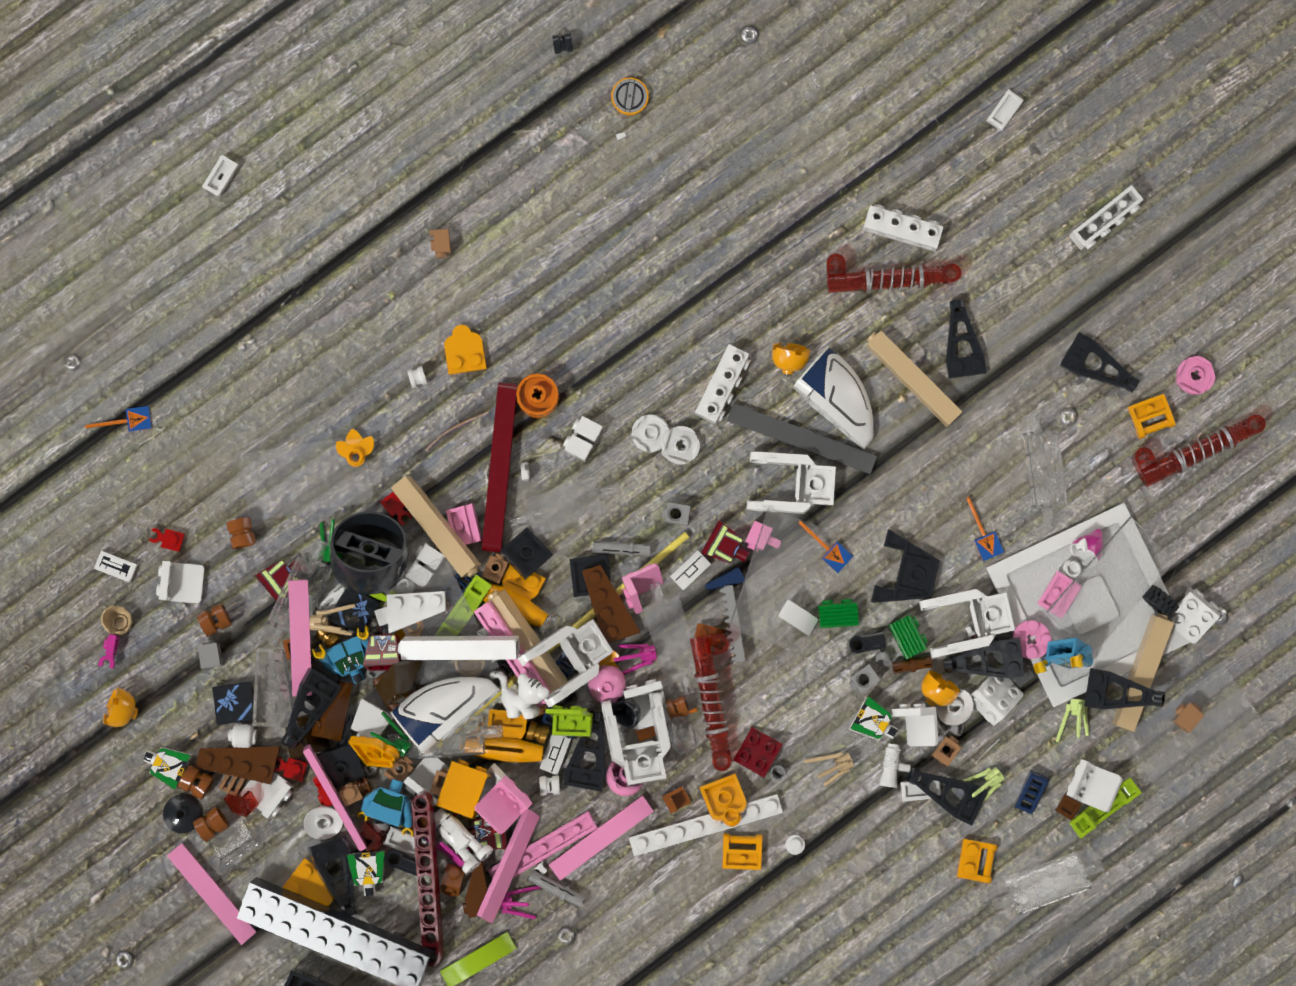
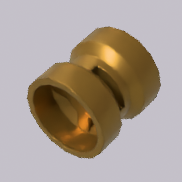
M318 631L315 634L319 640L324 641V645L328 649L333 647L342 637L341 634L327 631Z
M531 721L526 739L531 741L536 739L538 743L544 745L550 727L546 725L538 726L537 722Z

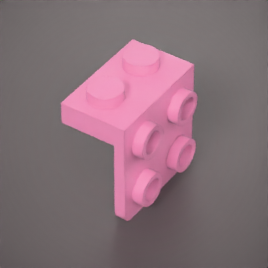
M657 563L649 564L641 570L630 572L622 577L625 587L622 590L629 609L633 608L636 614L643 612L638 595L663 584L660 568Z
M504 776L475 805V811L497 833L503 834L533 803L526 793L521 792L516 787L513 780Z

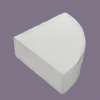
M521 462L522 481L530 480L528 462Z

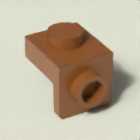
M697 623L693 642L721 649L726 640V630Z
M447 863L440 892L447 896L460 895L465 874L462 867Z

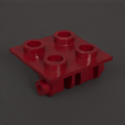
M751 727L733 761L765 778L783 744Z

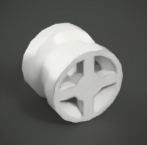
M419 366L416 370H407L412 388H416L419 384H427L422 366Z

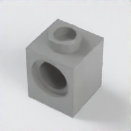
M667 503V507L663 506L661 518H665V523L687 526L690 506ZM673 509H678L681 512L679 519L671 518L670 512Z
M214 640L202 641L203 645L198 646L201 669L223 666L220 643H214Z
M870 664L849 677L851 680L849 685L854 692L858 691L859 693L864 692L880 681ZM861 674L868 677V683L864 686L858 682V677Z

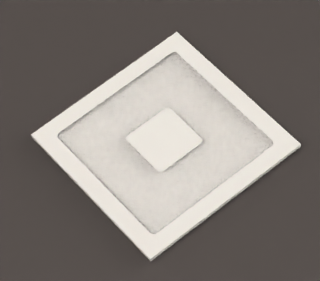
M1125 503L986 568L998 594L1007 592L1015 628L1022 622L1034 620L1047 627L1052 641L1078 638L1092 647L1093 664L1090 667L1069 669L1052 663L1046 666V672L1037 674L1053 707L1087 691L1090 668L1111 671L1120 676L1131 671L1151 615L1158 616V612L1152 609L1142 596L1152 585L1157 586L1169 595ZM1096 529H1100L1103 535L1101 557L1092 568L1082 566L1081 575L1078 578L1072 579L1082 586L1060 619L1039 606L1037 602L1056 571L1063 574L1062 568L1065 562L1076 560L1081 563L1070 550L1072 542L1077 538L1094 532ZM1172 628L1163 655L1190 643V641ZM1027 636V644L1036 643L1035 636ZM1046 653L1040 658L1030 659L1032 665L1041 662Z

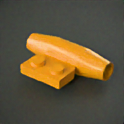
M509 565L503 576V586L490 583L492 586L483 599L486 602L489 600L487 596L497 590L499 593L505 589L530 625L542 628L549 615L531 602L538 595L546 578L533 573L525 580L511 565Z
M489 709L487 729L490 733V725H496V732L499 734V737L467 738L465 754L495 761L515 763L543 761L544 746L522 740L527 731L528 719H524L523 715L517 718H508L505 710Z

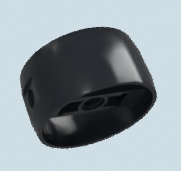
M359 512L343 519L332 533L329 547L330 564L335 578L346 589L358 594H379L393 588L403 578L408 563V543L403 528L392 517L379 512ZM365 537H380L392 542L398 548ZM337 553L359 559L364 566L376 565L382 568L374 570L353 568L345 564L337 556Z

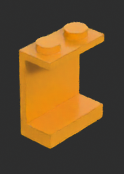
M458 759V762L452 761L436 806L476 819L478 813L475 811V805L479 802L486 780L491 777V774L486 773L487 769L477 765L475 769L468 767L469 762Z

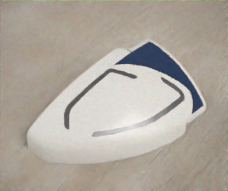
M827 346L797 380L793 388L805 399L809 396L810 399L807 402L816 411L864 450L874 436L873 414L867 392L852 367L833 349Z
M456 677L444 679L415 691L390 713L412 742L424 754H428L440 743V739L443 741L448 739L501 690L493 681L487 678Z

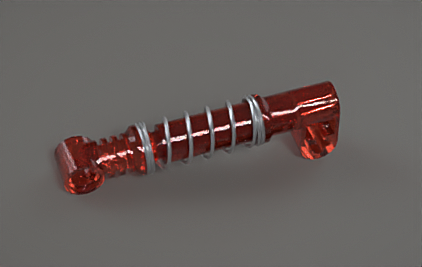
M837 253L831 254L828 257L825 266L828 293L851 291L870 293L871 290L880 292L881 289H887L891 291L892 288L901 290L903 287L911 290L914 287V283L917 284L919 289L926 288L931 283L932 285L936 283L940 285V282L946 285H954L958 282L962 273L961 268L953 263L943 265L940 268L939 266H936V268L931 266V269L920 264L916 270L913 265L912 268H904L903 266L902 269H894L892 267L891 270H884L882 268V270L874 271L872 268L871 271L869 269H862L860 272L846 273L845 258ZM834 260L839 264L837 271H843V273L829 274V272H834L835 267L831 265ZM952 270L955 272L956 277L950 279L947 277L946 272Z
M1255 414L1241 420V422H1237V425L1223 426L1219 429V432L1215 430V433L1210 436L1206 434V438L1200 441L1197 439V442L1192 445L1188 443L1187 447L1183 449L1178 448L1179 451L1174 450L1161 460L1157 461L1151 449L1147 447L1134 451L1131 460L1145 487H1149L1176 473H1184L1188 467L1194 468L1196 463H1204L1207 458L1213 459L1217 453L1223 454L1224 446L1232 450L1239 442L1261 433L1265 429L1266 422L1262 416ZM1251 420L1258 423L1257 430L1251 428ZM1141 455H1146L1144 460H1139ZM1151 461V465L1143 469L1141 468V464Z
M718 632L690 638V644L696 671L694 679L698 682L699 686L696 691L700 693L701 697L698 701L702 703L700 711L704 713L702 722L710 725L704 732L705 736L711 741L709 745L712 746L710 747L712 751V764L716 770L726 771L732 763V755L730 749H728L730 746L726 744L729 742L726 739L729 728L727 725H723L727 723L723 715L726 711L722 709L721 703L724 701L720 699V692L722 691L718 688L717 682H720V680H717L719 675L718 670L714 667L712 655L725 653L730 645V640L726 634ZM709 638L713 639V643H716L718 639L725 643L722 648H719V645H715V651H711ZM725 756L728 762L721 765L718 763L717 758Z

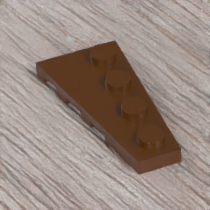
M601 565L581 570L599 630L606 641L610 643L641 633Z
M281 747L200 748L196 768L272 785Z

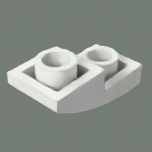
M790 600L786 601L778 617L808 636L819 620Z

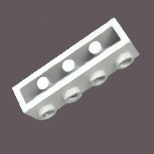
M1131 185L1075 229L1069 237L1080 250L1085 247L1088 250L1097 243L1095 241L1097 237L1101 236L1103 238L1111 232L1110 227L1112 225H1120L1126 220L1124 217L1129 212L1133 214L1140 209L1139 204L1144 199Z
M874 204V206L870 205L862 230L935 252L943 226H940L939 222L929 220V222L922 221L919 216H905L899 210L888 211L885 210L884 206Z
M728 344L695 411V415L713 424H716L717 420L721 422L726 412L723 408L725 404H730L734 396L731 391L734 386H739L742 379L739 375L742 369L746 371L751 361L748 359V353Z

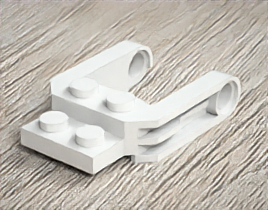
M750 452L751 463L799 467L796 476V502L747 500L746 510L805 514L814 504L833 506L836 467L818 466L808 455Z
M977 589L919 601L921 611L969 601L973 626L977 634V639L931 648V657L935 658L990 645L996 634L1014 631L1015 627L1007 592L986 596Z
M593 619L578 629L570 626L558 629L517 658L521 665L524 666L527 662L542 655L560 642L564 653L575 670L579 672L577 676L544 699L548 707L560 702L596 677L599 671L598 663L613 653V650Z
M649 693V703L657 742H643L627 745L624 748L621 747L616 717L613 716L612 700L602 701V713L611 760L624 768L627 786L666 779L663 757L671 746L660 693Z

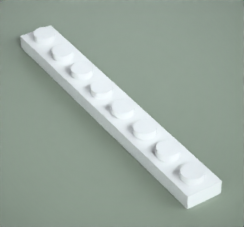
M775 794L748 802L746 810L741 813L740 823L734 827L783 813L778 795ZM710 814L629 837L633 855L638 856L733 827L725 825L723 821H715L711 818Z

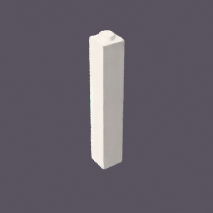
M405 636L398 643V653L401 654V660L517 659L520 655L519 636Z

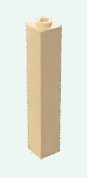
M882 331L878 334L874 332L867 339L869 343L866 347L946 427L962 413Z
M404 476L391 487L461 578H470L475 575L481 563L464 544L413 477Z
M505 589L499 593L496 590L487 596L489 600L484 604L491 600L513 635L519 636V644L525 652L541 642ZM548 651L531 660L551 692L568 682Z
M1158 613V616L1151 615L1128 677L1129 680L1151 688L1174 622L1168 621L1169 618L1166 615ZM1130 688L1128 700L1140 701L1142 691ZM1143 707L1117 709L1112 724L1134 732Z

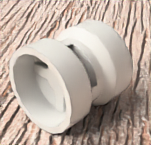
M559 775L552 776V778H547L546 776L539 777L540 796L547 795L548 793L560 795Z

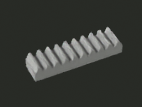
M733 585L724 586L719 590V593L725 594L720 599L721 601H726L722 608L727 609L723 613V616L728 617L724 623L730 624L726 631L731 632L727 638L732 639L728 646L734 648L729 651L730 654L735 655L731 661L736 663L745 662Z

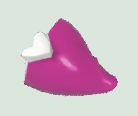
M1100 529L1077 538L1070 546L1072 554L1081 561L1080 564L1082 566L1092 568L1101 557L1103 535Z

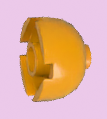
M782 343L773 344L772 360L777 368L782 369V373L792 375L794 371H800L807 365L811 350H807L806 346L787 343L785 346H781Z
M929 670L921 683L922 694L926 697L925 701L933 707L936 705L948 706L953 703L959 696L960 689L952 681L948 680L947 682L943 679V675Z
M116 687V690L114 689L106 706L108 714L104 713L103 724L112 727H122L128 724L131 719H135L138 709L135 708L136 702L130 692Z

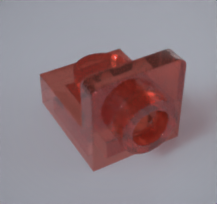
M247 791L242 797L229 793L224 797L231 812L243 817H247L259 805L251 791Z
M366 821L360 827L363 830L361 834L368 841L372 839L373 842L365 850L367 852L371 850L375 852L383 844L381 840L384 837Z

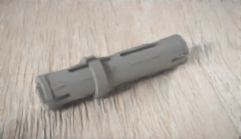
M593 541L592 553L629 555V557H633V555L650 556L651 544H635L631 541L630 543Z
M533 870L528 882L560 897V900H566L578 906V908H580L585 899V896L570 890L569 886L565 887Z

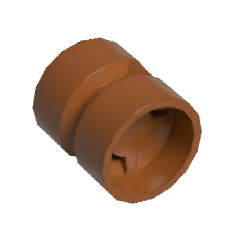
M250 517L226 522L229 534L233 535L230 538L232 549H240L257 543L255 534L250 532L252 529Z
M222 603L213 606L211 611L205 610L197 614L198 622L207 637L217 633L219 628L223 630L232 625L231 618ZM214 615L217 616V619L219 620L218 623H216L213 617Z
M189 765L182 775L178 787L186 792L192 791L193 796L202 800L211 788L214 778L206 773L200 774L199 769ZM197 780H200L198 786H195Z
M217 806L207 812V817L201 816L193 821L196 831L205 842L213 839L216 832L222 833L230 827L227 819Z

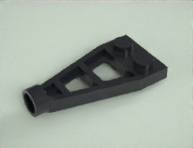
M964 299L950 301V319L945 359L948 379L986 374L984 353L966 312ZM955 309H961V311L955 312ZM955 323H965L967 329L966 336H955ZM959 341L969 342L973 351L972 355L958 358L955 354L956 344Z
M1080 332L1076 335L1059 365L1075 375L1123 388L1133 393L1140 381L1128 373L1096 341ZM1089 353H1095L1101 359L1102 365L1098 370H1090L1084 367L1083 362ZM1107 364L1118 371L1115 379L1108 378L1102 374ZM1127 379L1130 380L1128 385L1125 384Z
M1020 637L1000 639L991 642L989 646L972 649L953 657L944 658L945 672H961L999 678L1025 676ZM994 651H1000L1002 653L1003 666L1001 668L988 666L986 664V655ZM981 656L982 666L980 668H970L967 666L966 659L968 657ZM953 661L957 663L956 667H954Z
M308 668L299 684L287 730L281 743L295 749L297 743L302 740L335 700L342 686L313 668ZM309 692H313L321 698V703L312 711L305 707L306 696ZM301 711L310 716L302 728L296 724Z
M1090 668L1084 703L1085 707L1108 710L1164 706L1165 692L1155 691L1111 671ZM1114 682L1123 687L1122 698L1118 700H1109L1107 698L1109 683ZM1130 688L1142 691L1140 701L1128 700Z
M589 710L593 714V719L599 720L598 723L592 722V733H596L598 736L597 747L595 749L585 747L586 737H580L567 765L564 785L602 792L605 778L603 713ZM584 752H592L595 755V769L590 770L579 766L578 762Z
M915 768L911 769L907 777V782L916 785L951 816L971 826L988 793V790L985 789L975 797H972V794L980 786L968 781L924 773ZM933 780L945 785L940 795L935 794L929 789ZM950 788H958L964 791L958 806L952 805L946 799Z
M346 835L308 847L313 866L340 912L350 916L357 914L354 904L353 878L347 855L351 854ZM339 858L342 861V873L339 876L332 877L326 869V863ZM344 879L347 892L339 896L335 890L334 882Z

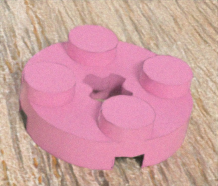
M1189 357L1179 364L1176 370V383L1184 392L1191 395H1200L1209 390L1214 384L1215 373L1212 368L1213 366L1203 357ZM1198 371L1200 379L1193 380L1191 372Z
M1034 620L1020 623L1012 634V638L1020 637L1022 656L1028 659L1042 657L1047 652L1048 642L1052 641L1047 627ZM1028 635L1036 637L1035 644H1027Z

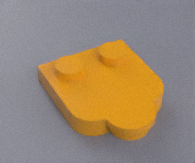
M466 325L456 326L452 331V336H449L444 342L448 374L455 375L486 370L483 342L480 335L474 332L471 333Z
M351 736L348 741L366 766L392 768L400 756V752L395 747L387 745L377 738Z
M736 773L699 787L713 820L723 821L729 827H734L740 823L741 813L746 810L747 802Z
M306 858L303 859L282 887L326 906H329L333 901L313 863Z

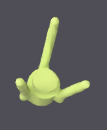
M1071 699L1070 704H1066V711L1056 742L1060 741L1070 711L1071 715L1077 716V738H1080L1081 716H1083L1085 735L1089 736L1088 707L1084 706L1085 700Z
M996 767L992 770L987 768L985 771L963 780L970 782L986 775L984 777L986 783L972 794V797H975L990 786L992 788L988 791L983 801L984 803L1001 786V782L1005 779Z

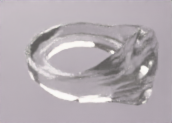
M554 613L545 620L538 631L543 639L560 629L562 623L561 616ZM554 619H557L556 626L548 630L549 624Z

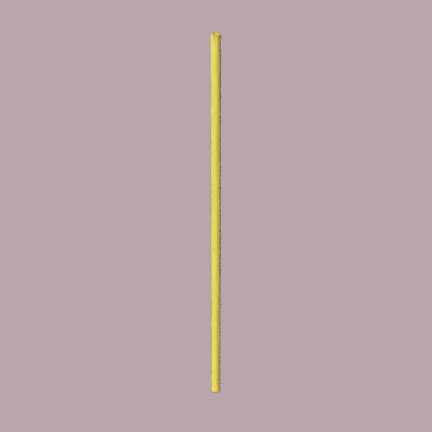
M683 532L639 570L649 564L660 563L689 538L687 533ZM624 584L615 589L619 596L623 594ZM591 609L571 627L578 629L595 617L594 610ZM560 642L547 650L549 654L561 645ZM515 674L507 680L508 688L518 681ZM499 691L490 701H488L479 711H477L456 732H458L462 727H464L468 722H470L474 717H476L481 711H483L487 706H489L493 701H495L499 696H501L502 692ZM440 739V743L437 745V747H440L448 739H446L445 741Z

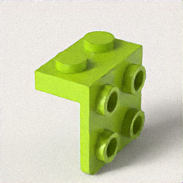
M551 706V709H546V714L553 715V736L592 737L593 714L587 712L586 708L570 706V710H568V708H563V706Z

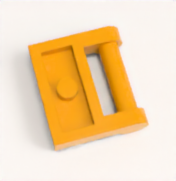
M1164 394L1127 407L1139 439L1145 438V435L1166 427L1172 428L1176 426ZM1163 414L1165 415L1166 420L1144 428L1142 427L1141 422Z
M723 833L722 869L761 870L762 835L734 836L729 835V833ZM729 843L756 844V850L729 849Z
M963 839L956 877L991 884L994 853L997 851L998 845ZM982 848L987 849L983 876L977 875Z

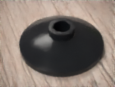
M185 794L176 795L169 799L163 809V819L166 826L176 833H188L194 830L193 821L202 816L201 806L198 801L192 796ZM180 810L184 812L183 818L178 816Z

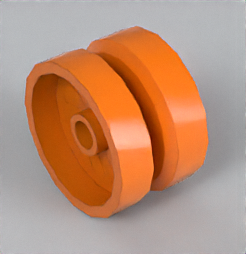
M538 373L531 374L522 379L518 385L516 392L517 402L522 411L533 418L547 417L558 406V389L554 381L548 376ZM537 393L541 394V399L539 400L536 397L534 398Z

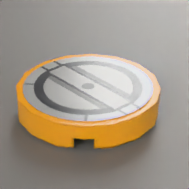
M624 78L618 81L611 92L613 106L620 114L626 116L639 114L646 108L649 100L645 84L635 78Z

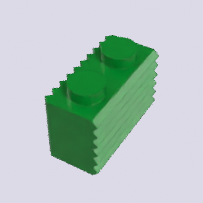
M843 599L839 604H833V600L822 601V605H818L819 629L858 626L857 602H852V599Z
M907 615L888 625L905 660L927 650L926 645L928 641L924 634L920 635L917 629L920 626L915 616Z

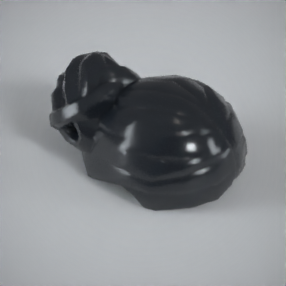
M619 699L611 704L613 716L616 717L618 724L627 727V729L638 725L641 720V709L635 701Z

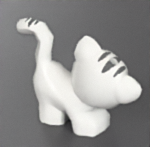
M490 672L489 677L491 679L499 678L501 700L508 718H517L523 715L524 719H531L540 714V708L535 704L547 698L549 690L543 687L538 680L529 678L521 673L518 677V692L508 688L507 676L503 672Z

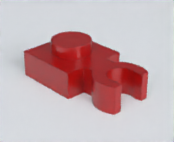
M394 491L380 501L391 517H394L396 514L398 515V522L401 525H405L402 521L404 515H408L410 519H413L410 512L403 510L405 505Z
M151 529L158 536L156 539L149 538L150 542H162V548L181 552L185 537L184 533L165 529L164 534H162L159 529Z
M278 757L277 761L280 762V767L276 768L275 772L283 770L284 777L303 782L308 763L293 758H288L286 763L283 758Z
M317 776L313 777L312 780L318 788L319 795L317 797L322 806H332L333 804Z

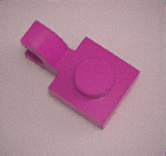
M109 634L108 638H105L103 648L106 649V656L100 658L98 666L103 667L104 661L109 660V668L115 669L114 659L115 655H117L120 636Z

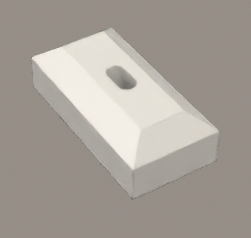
M221 155L202 188L220 198L239 165Z

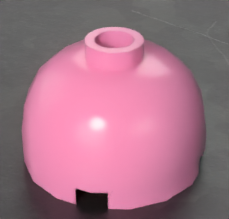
M601 665L598 675L588 681L589 693L599 703L612 700L611 703L618 701L626 689L625 676L615 666Z
M614 761L610 764L606 779L609 788L615 794L630 796L636 794L642 788L644 783L627 786L624 768Z

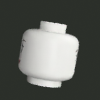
M236 723L233 730L229 729L228 741H232L234 748L252 747L257 742V730L251 724Z

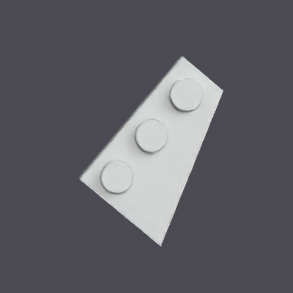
M445 591L387 595L389 633L446 611Z

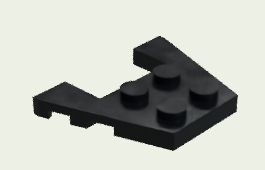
M888 529L883 547L903 551L894 590L874 585L870 602L880 603L931 598L940 560Z

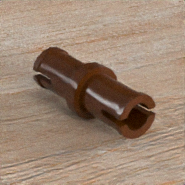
M931 656L916 659L911 657L908 660L892 662L894 674L908 671L914 673L916 670L933 667Z

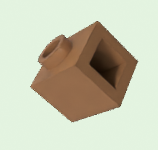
M1194 702L1192 704L1181 703L1175 710L1176 715L1171 721L1185 733H1190L1204 717V714L1201 713L1202 709Z

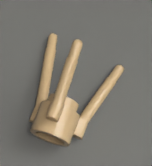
M355 604L325 611H316V615L310 616V630L351 636L352 632L341 630L340 627L328 626V618L324 617V615L354 608Z
M842 751L832 755L804 760V763L837 758V760H834L836 766L817 776L821 778L836 770L839 771L824 782V786H827L854 767L849 753L843 754Z

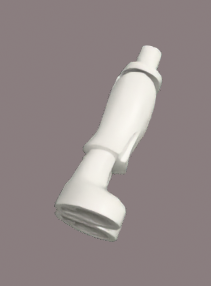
M441 808L434 814L435 827L438 828L440 835L454 848L455 853H458L463 859L464 865L462 870L466 875L481 864L480 861H484L492 853L493 848L490 845L479 843L475 836L470 834L464 825L456 817L452 816L451 813H447ZM468 846L472 848L477 858L467 850Z

